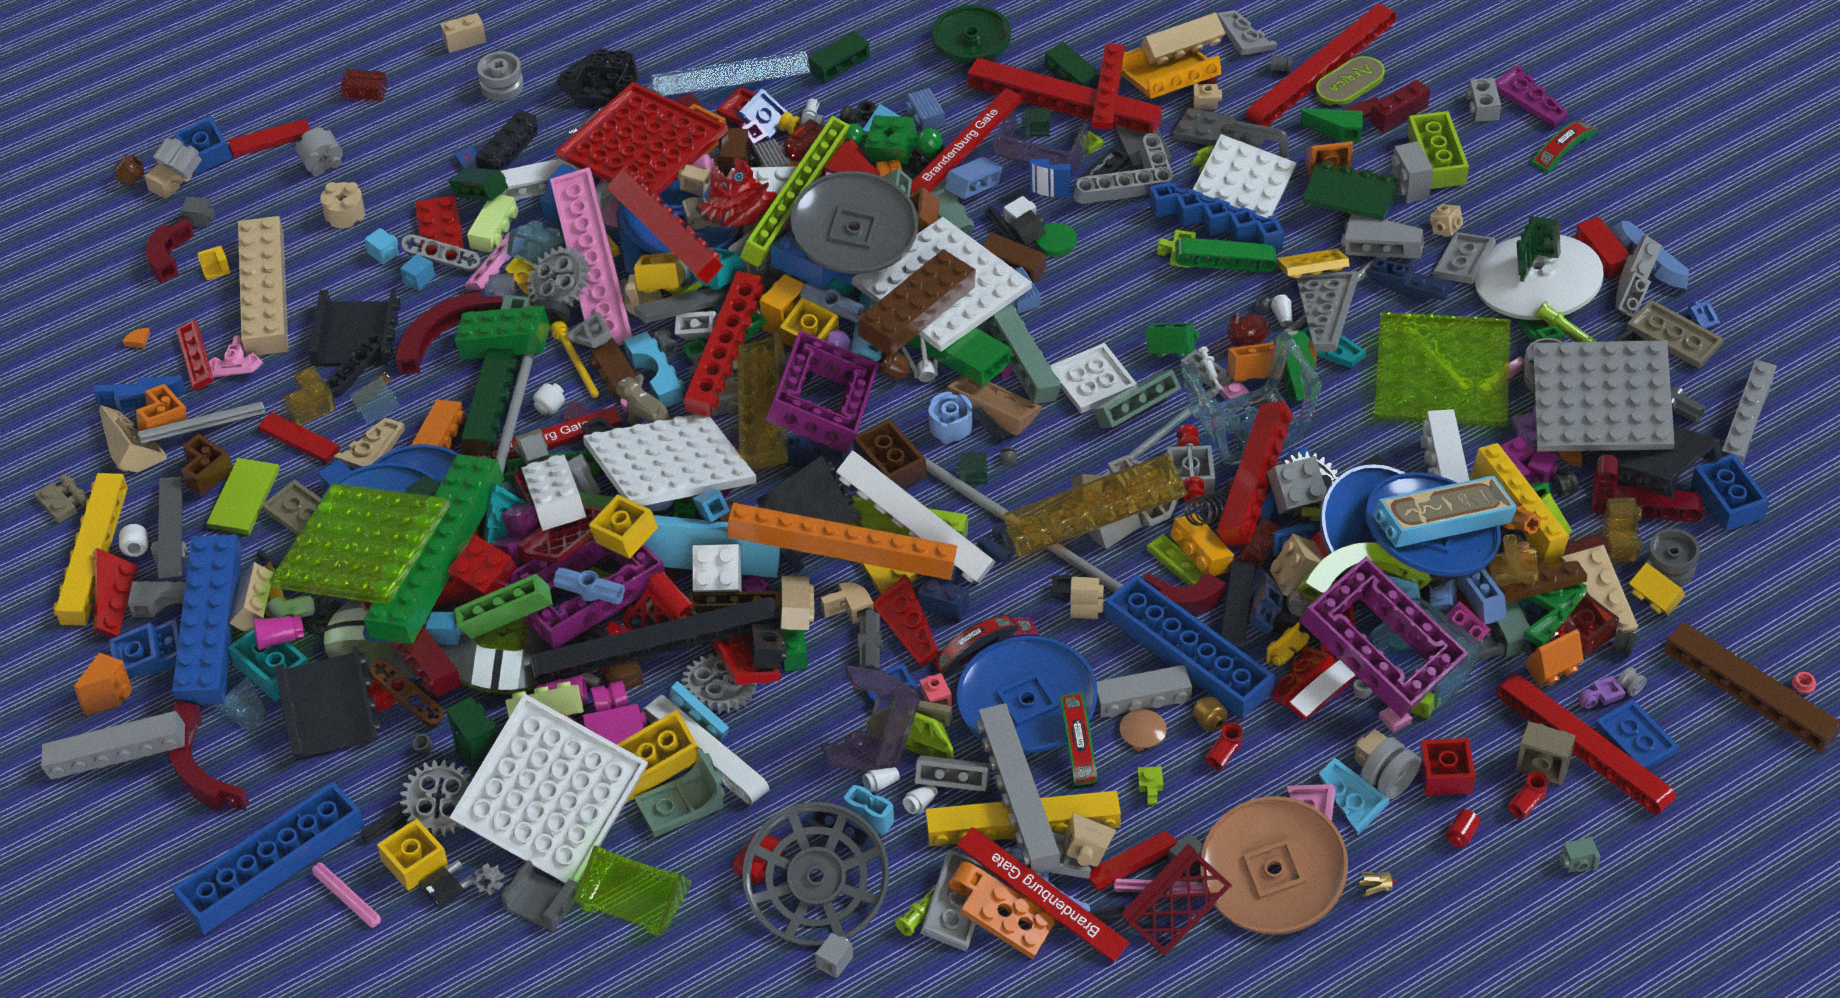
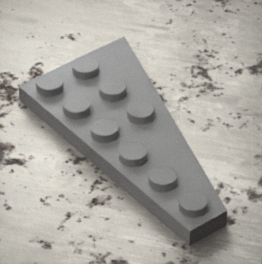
M1357 271L1323 272L1317 275L1310 273L1302 274L1296 280L1314 351H1336L1357 285L1358 273Z

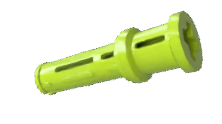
M1547 301L1541 304L1534 317H1539L1548 323L1549 327L1556 325L1574 342H1596L1595 339L1564 318L1561 311L1557 312L1550 307Z
M935 886L921 901L911 904L908 908L909 911L903 917L896 919V927L904 935L911 936L914 933V929L920 923H924Z

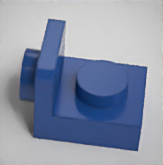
M1698 300L1687 306L1688 310L1683 313L1685 318L1690 316L1694 323L1705 329L1720 323L1708 300L1702 303Z

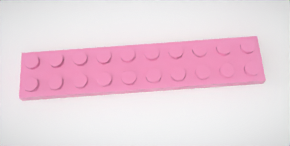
M588 167L552 178L550 181L566 247L575 248L585 256L584 259L589 262L587 266L591 269L587 273L591 278L585 280L589 287H583L582 290L585 294L578 295L584 321L599 311L612 334L611 338L615 340L618 346L624 345L623 340L633 335L591 169Z

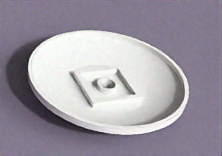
M1560 235L1561 254L1559 258L1538 255L1525 281L1521 282L1520 275H1518L1516 245L1517 240H1521V236H1518L1493 247L1475 280V288L1479 297L1496 312L1518 319L1542 320L1539 317H1534L1544 301H1547L1548 305L1557 312L1561 311L1563 315L1570 314L1589 303L1599 292L1603 283V266L1599 256L1588 245L1577 239Z

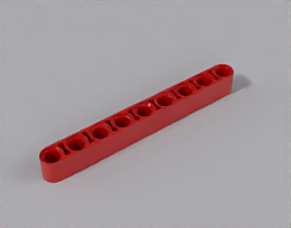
M1512 674L1496 688L1497 696L1528 721L1576 735L1572 754L1653 814H1660L1675 801L1676 794L1668 784L1520 675Z

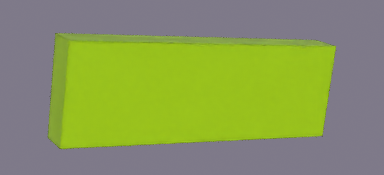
M1164 534L1147 545V551L1188 586L1196 584L1204 576L1185 552Z

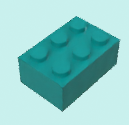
M254 629L228 647L233 665L275 702L280 699V693L274 666L283 664L285 669L309 663L308 659L289 642L273 645L258 651Z

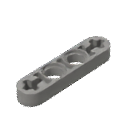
M414 234L406 235L402 240L403 250L412 256L417 253L430 261L469 272H474L481 266L480 257L474 251ZM414 240L416 245L421 246V243L423 242L421 249L422 252L420 253L419 247L412 246V248L409 249L407 243H411V241ZM428 246H436L437 252L434 255H428L426 253ZM455 251L457 257L455 260L449 261L445 258L446 253ZM461 254H463V258L467 260H470L471 257H474L476 264L472 263L471 266H468L467 261L461 260Z

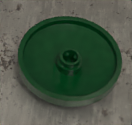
M963 5L952 8L938 17L933 25L932 39L938 52L950 60L960 63H974L977 58L989 61L1001 55L1009 46L1011 27L1006 17L995 9L981 5Z

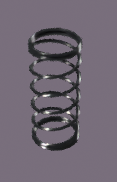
M1222 490L1189 499L1184 508L1187 521L1195 526L1220 521L1223 505L1217 497L1220 496L1226 503V499L1220 494L1228 497L1229 495L1226 493H1230V491ZM1195 500H1197L1194 507L1195 515L1202 523L1196 522L1191 514V507ZM1200 500H1202L1200 504V512L1205 521L1201 520L1197 514L1196 508ZM1216 500L1221 505V514L1218 512ZM1203 502L1205 503L1206 512L1208 514L1207 518L1204 516L1202 512ZM1189 503H1190L1189 515H1190L1191 519L1189 518L1188 513H1187V508H1188Z

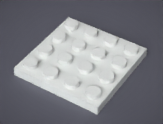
M1221 134L1193 190L1203 193L1204 197L1210 199L1216 197L1230 202V206L1239 209L1245 207L1257 211V215L1267 218L1268 216H1273L1297 163Z

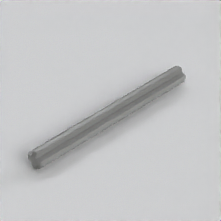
M262 402L139 431L138 440L141 444L262 415L265 413V407Z

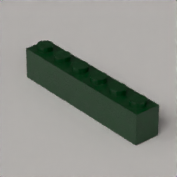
M487 349L461 438L465 454L491 455L492 447L496 446V433L501 429V416L505 415L504 401L509 400V387L513 386V373L518 368V361L514 358L513 350Z

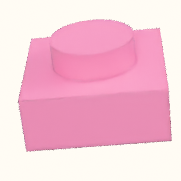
M1239 381L1230 382L1222 386L1223 389L1220 390V395L1232 407L1250 398V392Z

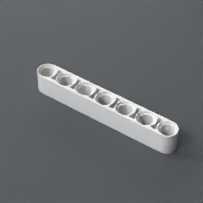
M658 696L642 709V712H645L647 721L651 724L677 709L699 747L702 748L705 754H710L713 761L712 767L715 771L719 770L724 781L723 784L748 805H752L769 791V785L761 775L665 696Z

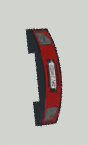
M1009 614L981 621L952 639L936 656L932 666L938 674L941 673L943 678H946L962 667L959 660L995 637L1002 642L1019 631L1020 628Z

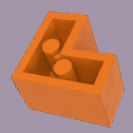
M165 384L146 390V406L136 410L138 431L187 420L185 405Z

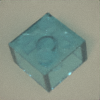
M531 221L510 231L507 254L538 265V257L545 258L544 252L551 254V248L558 251L559 246L565 249L564 235L557 228H549L543 226L539 221Z

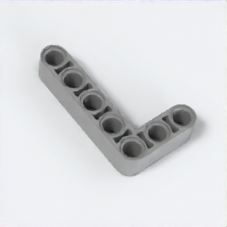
M1153 133L1144 136L1139 150L1144 169L1081 177L1077 180L1073 192L1074 200L1080 204L1146 196L1149 195L1150 186L1171 182L1172 171L1160 137Z

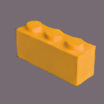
M1192 514V517L1196 522L1202 523L1197 519L1195 514ZM1185 516L1175 518L1170 536L1204 575L1207 572L1213 576L1228 573L1234 554L1207 524L1202 526L1192 525Z

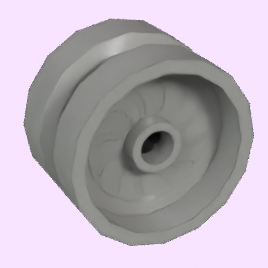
M496 51L481 58L477 71L480 79V89L485 97L494 101H506L513 99L521 93L524 82L521 74V63L517 56L505 51Z
M1389 737L1382 741L1370 754L1363 766L1361 778L1373 787L1378 786V791L1389 799H1394L1406 790L1414 780L1421 766V758L1412 750H1405V746L1394 737Z

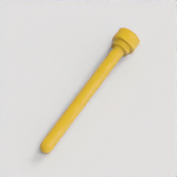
M564 321L554 322L550 326L551 334L555 339L561 341L590 395L593 398H597L599 391L571 341L566 336V333L569 331Z

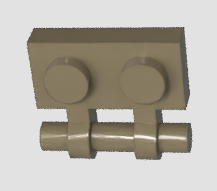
M65 474L59 477V481L62 483L60 486L57 487L52 482L34 493L36 500L58 524L77 513L76 505L86 506V500L88 499L87 494L82 489H78L76 482ZM70 492L72 496L67 498L65 495Z

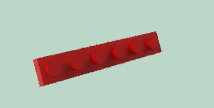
M1105 44L1092 128H1113L1125 45Z

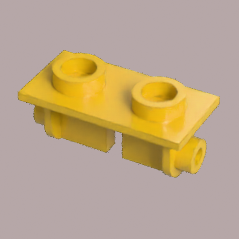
M1299 622L1292 628L1286 629L1282 637L1277 641H1272L1266 650L1267 664L1273 661L1276 666L1283 665L1294 656V652L1290 648L1298 652L1308 644L1310 637L1306 632L1301 633L1299 631Z

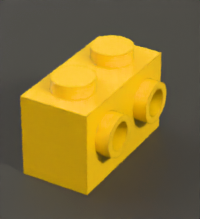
M1647 562L1629 582L1632 588L1631 593L1641 601L1646 599L1650 602L1649 607L1659 615L1663 612L1669 616L1686 596L1682 588Z

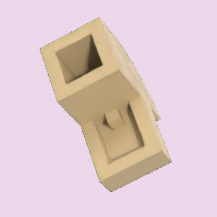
M635 274L629 275L628 283L624 287V304L629 313L637 316L634 313L635 306L661 300L663 297L660 289L652 293L637 291Z
M840 583L839 592L821 597L822 613L825 618L847 611L852 623L855 624L860 622V614L866 610H874L873 601L867 590L856 583Z

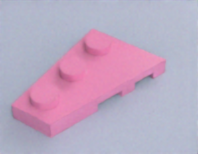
M1333 784L1287 786L1290 798L1312 805L1332 821L1336 790Z

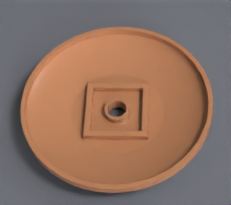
M1261 797L1246 801L1232 808L1211 828L1201 852V857L1232 884L1230 890L1214 907L1235 925L1261 934L1277 935L1292 933L1318 922L1338 902L1348 875L1346 847L1340 832L1333 822L1312 805L1288 797ZM1200 865L1201 876H1204V867ZM1279 865L1281 871L1278 874H1271L1268 872L1269 866ZM1207 871V876H1213ZM1207 880L1208 893L1219 892L1224 887L1218 880Z

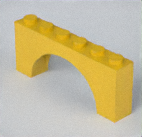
M1498 443L1479 448L1469 480L1495 476L1513 501L1523 503V509L1536 514L1541 519V527L1537 529L1536 533H1525L1527 542L1537 551L1536 559L1538 561L1536 563L1538 565L1560 563L1569 534Z

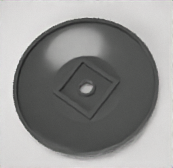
M844 171L823 176L803 189L792 208L791 230L799 248L817 264L841 273L867 274L881 271L896 264L910 251L917 236L918 216L909 196L893 182L871 173ZM851 226H856L859 228V230L853 231L849 228Z

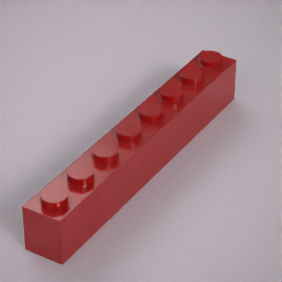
M622 169L606 188L696 276L708 284L724 266L718 260L721 256L712 248L710 250L706 249L709 245L701 237L696 239L697 233L689 226L685 228L684 225L686 223L678 215L673 217L674 211L666 204L662 206L661 203L663 201L655 193L651 196L650 192L652 190L645 183L640 185L641 179L633 172L628 174Z
M1285 401L1260 404L1217 528V532L1226 546L1250 543L1255 532V526L1258 517L1261 515V508L1266 500V494L1270 485L1267 471L1277 466L1290 422L1293 419L1292 412L1288 409Z

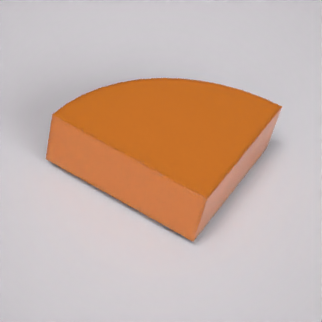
M141 328L130 332L123 339V345L126 347L145 348L150 336V329Z
M1558 451L1560 457L1565 462L1573 466L1582 467L1581 451Z

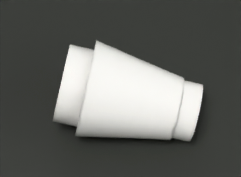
M1286 295L1275 296L1271 300V309L1281 327H1289L1293 324L1291 300Z
M895 767L868 770L867 774H864L862 777L864 787L873 793L881 791L900 779L899 772Z
M925 785L908 792L903 799V805L910 814L921 813L938 795V790L934 785Z

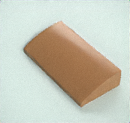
M965 376L948 385L946 392H952V395L959 396V393L965 395L972 404V412L975 408L981 407L985 411L984 414L990 415L1000 425V428H1004L1016 436L1031 424L1042 409V406L1033 404L1032 401L996 384L988 382L982 387Z

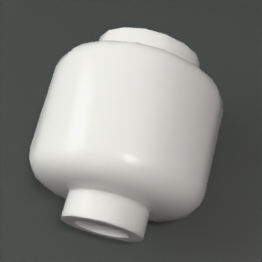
M556 383L553 385L543 384L533 396V406L545 416L547 414H555L565 402L564 390Z
M129 524L121 529L119 533V548L126 556L138 557L147 551L148 533L144 527L138 524Z

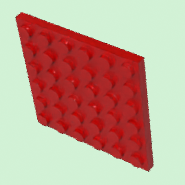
M632 82L562 144L555 153L557 158L580 169L590 167L593 175L608 182H611L622 169L628 174L633 172L641 179L640 185L645 183L652 190L650 192L651 196L653 193L659 196L678 178L680 170L684 169L687 164L692 165L728 132L727 125Z

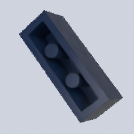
M807 812L803 821L808 827L821 826L833 829L838 815L828 812ZM847 819L842 833L852 839L862 853L874 848L875 845L866 832L857 824ZM838 841V844L850 850L843 842Z

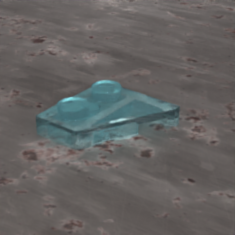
M248 676L225 696L224 704H216L217 710L250 732L267 718L266 711Z

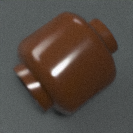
M134 155L123 156L113 168L115 179L120 184H135L144 174L143 162Z
M896 352L891 357L883 353L881 359L878 360L879 372L893 382L905 379L910 372L908 358L899 352Z

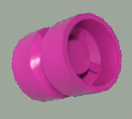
M622 680L609 683L607 689L604 686L590 688L595 712L629 706Z

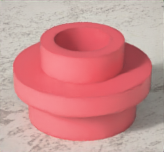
M1800 672L1794 676L1792 687L1798 693L1810 694L1816 688V681L1812 674Z

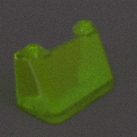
M594 845L573 901L581 904L580 909L593 913L596 909L647 927L646 932L660 936L661 932H667L690 889L692 881L683 875L674 872L670 873L669 871L634 861Z

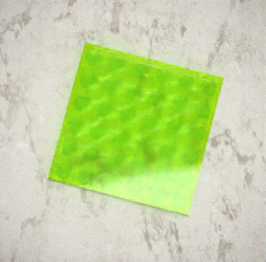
M1381 312L1374 419L1423 422L1427 418V411L1454 409L1457 424L1507 427L1510 319Z
M332 483L274 572L269 583L272 588L390 604L451 504L448 498Z

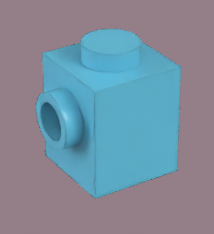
M381 228L364 238L367 253L383 265L399 255L396 237L392 234L389 235Z

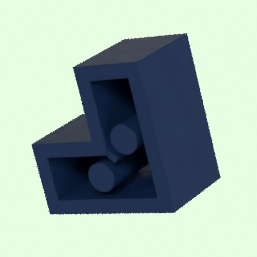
M954 566L951 580L926 576L917 592V598L923 611L960 623L969 607L968 589L956 585V566Z

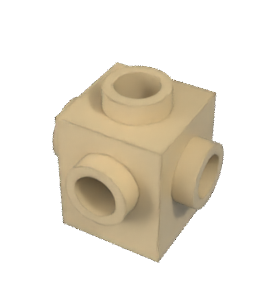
M1442 204L1430 215L1433 234L1449 237L1463 225L1460 206Z

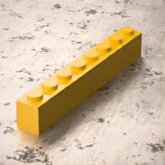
M97 473L95 482L91 484L90 499L86 500V512L81 517V528L75 536L76 544L74 550L72 549L70 552L69 567L65 568V580L59 588L60 596L58 602L54 604V614L57 615L60 625L87 626L95 596H93V588L95 586V577L93 576L95 559H93V552L96 548H99L109 553L128 489L123 474Z
M1117 791L1040 798L1050 828L1054 833L1064 834L1073 813L1112 829L1121 828V812ZM1003 802L926 809L929 846L942 847L958 844L972 826L992 841L1001 839L1014 840L1017 830L1016 827H1011L1008 818L1010 810L1009 807H1004Z

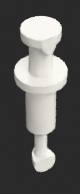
M1207 347L1199 348L1197 352L1203 358L1200 361L1201 366L1206 368L1209 378L1215 383L1216 390H1222L1223 388L1217 380L1218 374L1213 365L1215 362L1214 358L1208 356L1207 353L1209 351Z

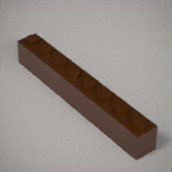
M1683 622L1667 638L1664 653L1818 752L1822 753L1837 738L1840 730V721L1833 715L1818 708L1814 703L1807 701L1792 689L1785 687L1773 677L1763 673L1754 665L1738 657L1734 652L1727 650L1715 640L1699 632L1696 628Z

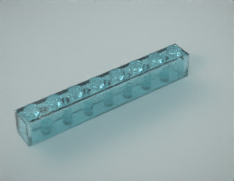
M800 51L649 75L648 78L651 91L662 96L805 74L810 73L808 54Z

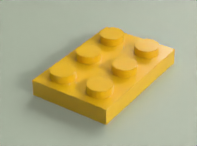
M1331 249L1277 258V266L1287 276L1298 278L1305 273L1317 275L1323 273L1324 270L1341 271L1343 267H1349V258L1339 249Z

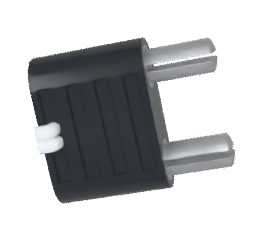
M456 860L446 868L442 866L418 882L422 891L439 909L464 894V889L475 881L473 875L468 876L461 882H458L451 875L462 867L459 860Z

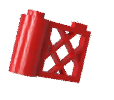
M656 572L647 580V590L634 607L629 606L622 615L625 618L622 623L628 629L635 630L639 628L631 621L636 615H641L642 628L648 626L647 615H655V625L661 623V614H665L671 621L684 618L692 611L694 604L664 572L659 574ZM649 598L654 602L655 612H647L646 602Z

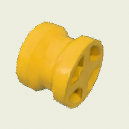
M785 112L780 117L778 129L783 132L788 131V134L791 136H796L801 130L802 118L798 116L793 117L791 113Z

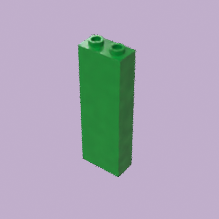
M976 327L941 352L925 340L926 351L929 356L982 387L1004 370L1008 364L1012 363L1010 347ZM916 335L908 343L921 350V336Z

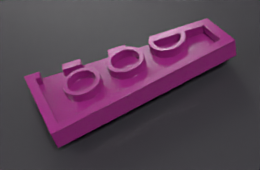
M1519 64L1495 81L1499 94L1554 128L1568 116V112L1553 97L1545 94L1546 90L1542 86L1538 87L1533 82L1534 78L1530 74L1526 75Z

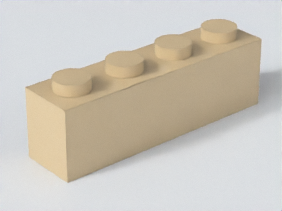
M1213 13L1146 36L1141 45L1150 65L1154 63L1160 65L1167 62L1171 57L1177 59L1184 56L1186 52L1192 51L1194 53L1203 49V46L1219 44L1225 35V31L1217 13Z
M782 575L781 629L809 630V622H814V584H809L808 576Z

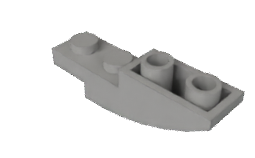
M1647 235L1641 236L1634 254L1628 256L1617 289L1616 309L1631 319L1637 314L1651 283L1647 279L1662 248V245Z

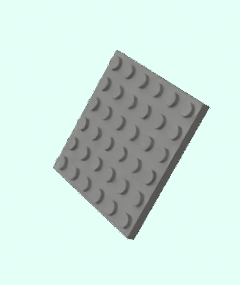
M1667 340L1533 343L1537 451L1674 449Z

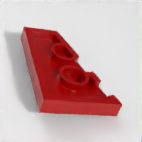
M1304 646L1301 649L1302 656L1300 659H1295L1292 662L1291 672L1282 677L1270 696L1273 701L1288 707V702L1335 662L1332 654Z

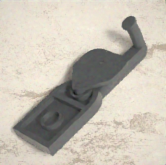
M1188 108L1173 131V139L1208 146H1215L1221 134L1256 148H1260L1264 140L1279 142V153L1277 156L1289 159L1288 138L1285 131L1236 121L1233 117L1224 114Z

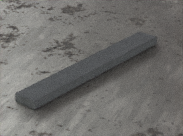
M772 272L758 275L761 276L764 293L768 292L774 282L780 279ZM727 284L719 290H713L709 287L637 305L634 307V313L644 323H649L724 303L731 284Z
M182 476L159 479V578L182 576Z

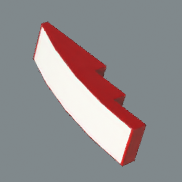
M1338 660L1288 702V707L1305 722L1317 710L1320 711L1332 698L1335 699L1357 676L1341 660Z

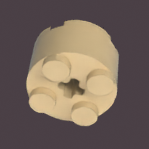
M330 182L325 186L326 189L322 192L320 200L326 222L328 221L335 228L343 229L354 226L353 223L358 220L359 222L363 220L365 208L357 183Z

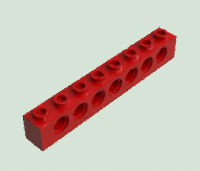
M740 271L736 272L684 397L685 412L710 417L713 409H717L719 404L718 396L725 390V379L731 375L732 362L737 360L739 354L738 347L743 345L745 340L744 332L750 328L751 315L756 313L758 307L757 300L764 293L761 276Z

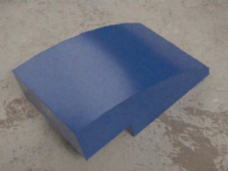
M176 619L154 627L152 623H148L109 640L111 656L123 661L128 677L150 675L174 669L180 623Z

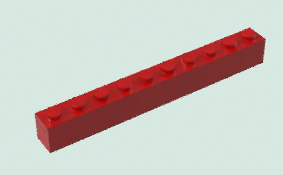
M977 58L968 71L969 88L995 95H1000L1008 88L1022 95V102L1091 121L1093 119L1097 89ZM1118 95L1113 126L1118 125L1146 134H1154L1162 122V107Z

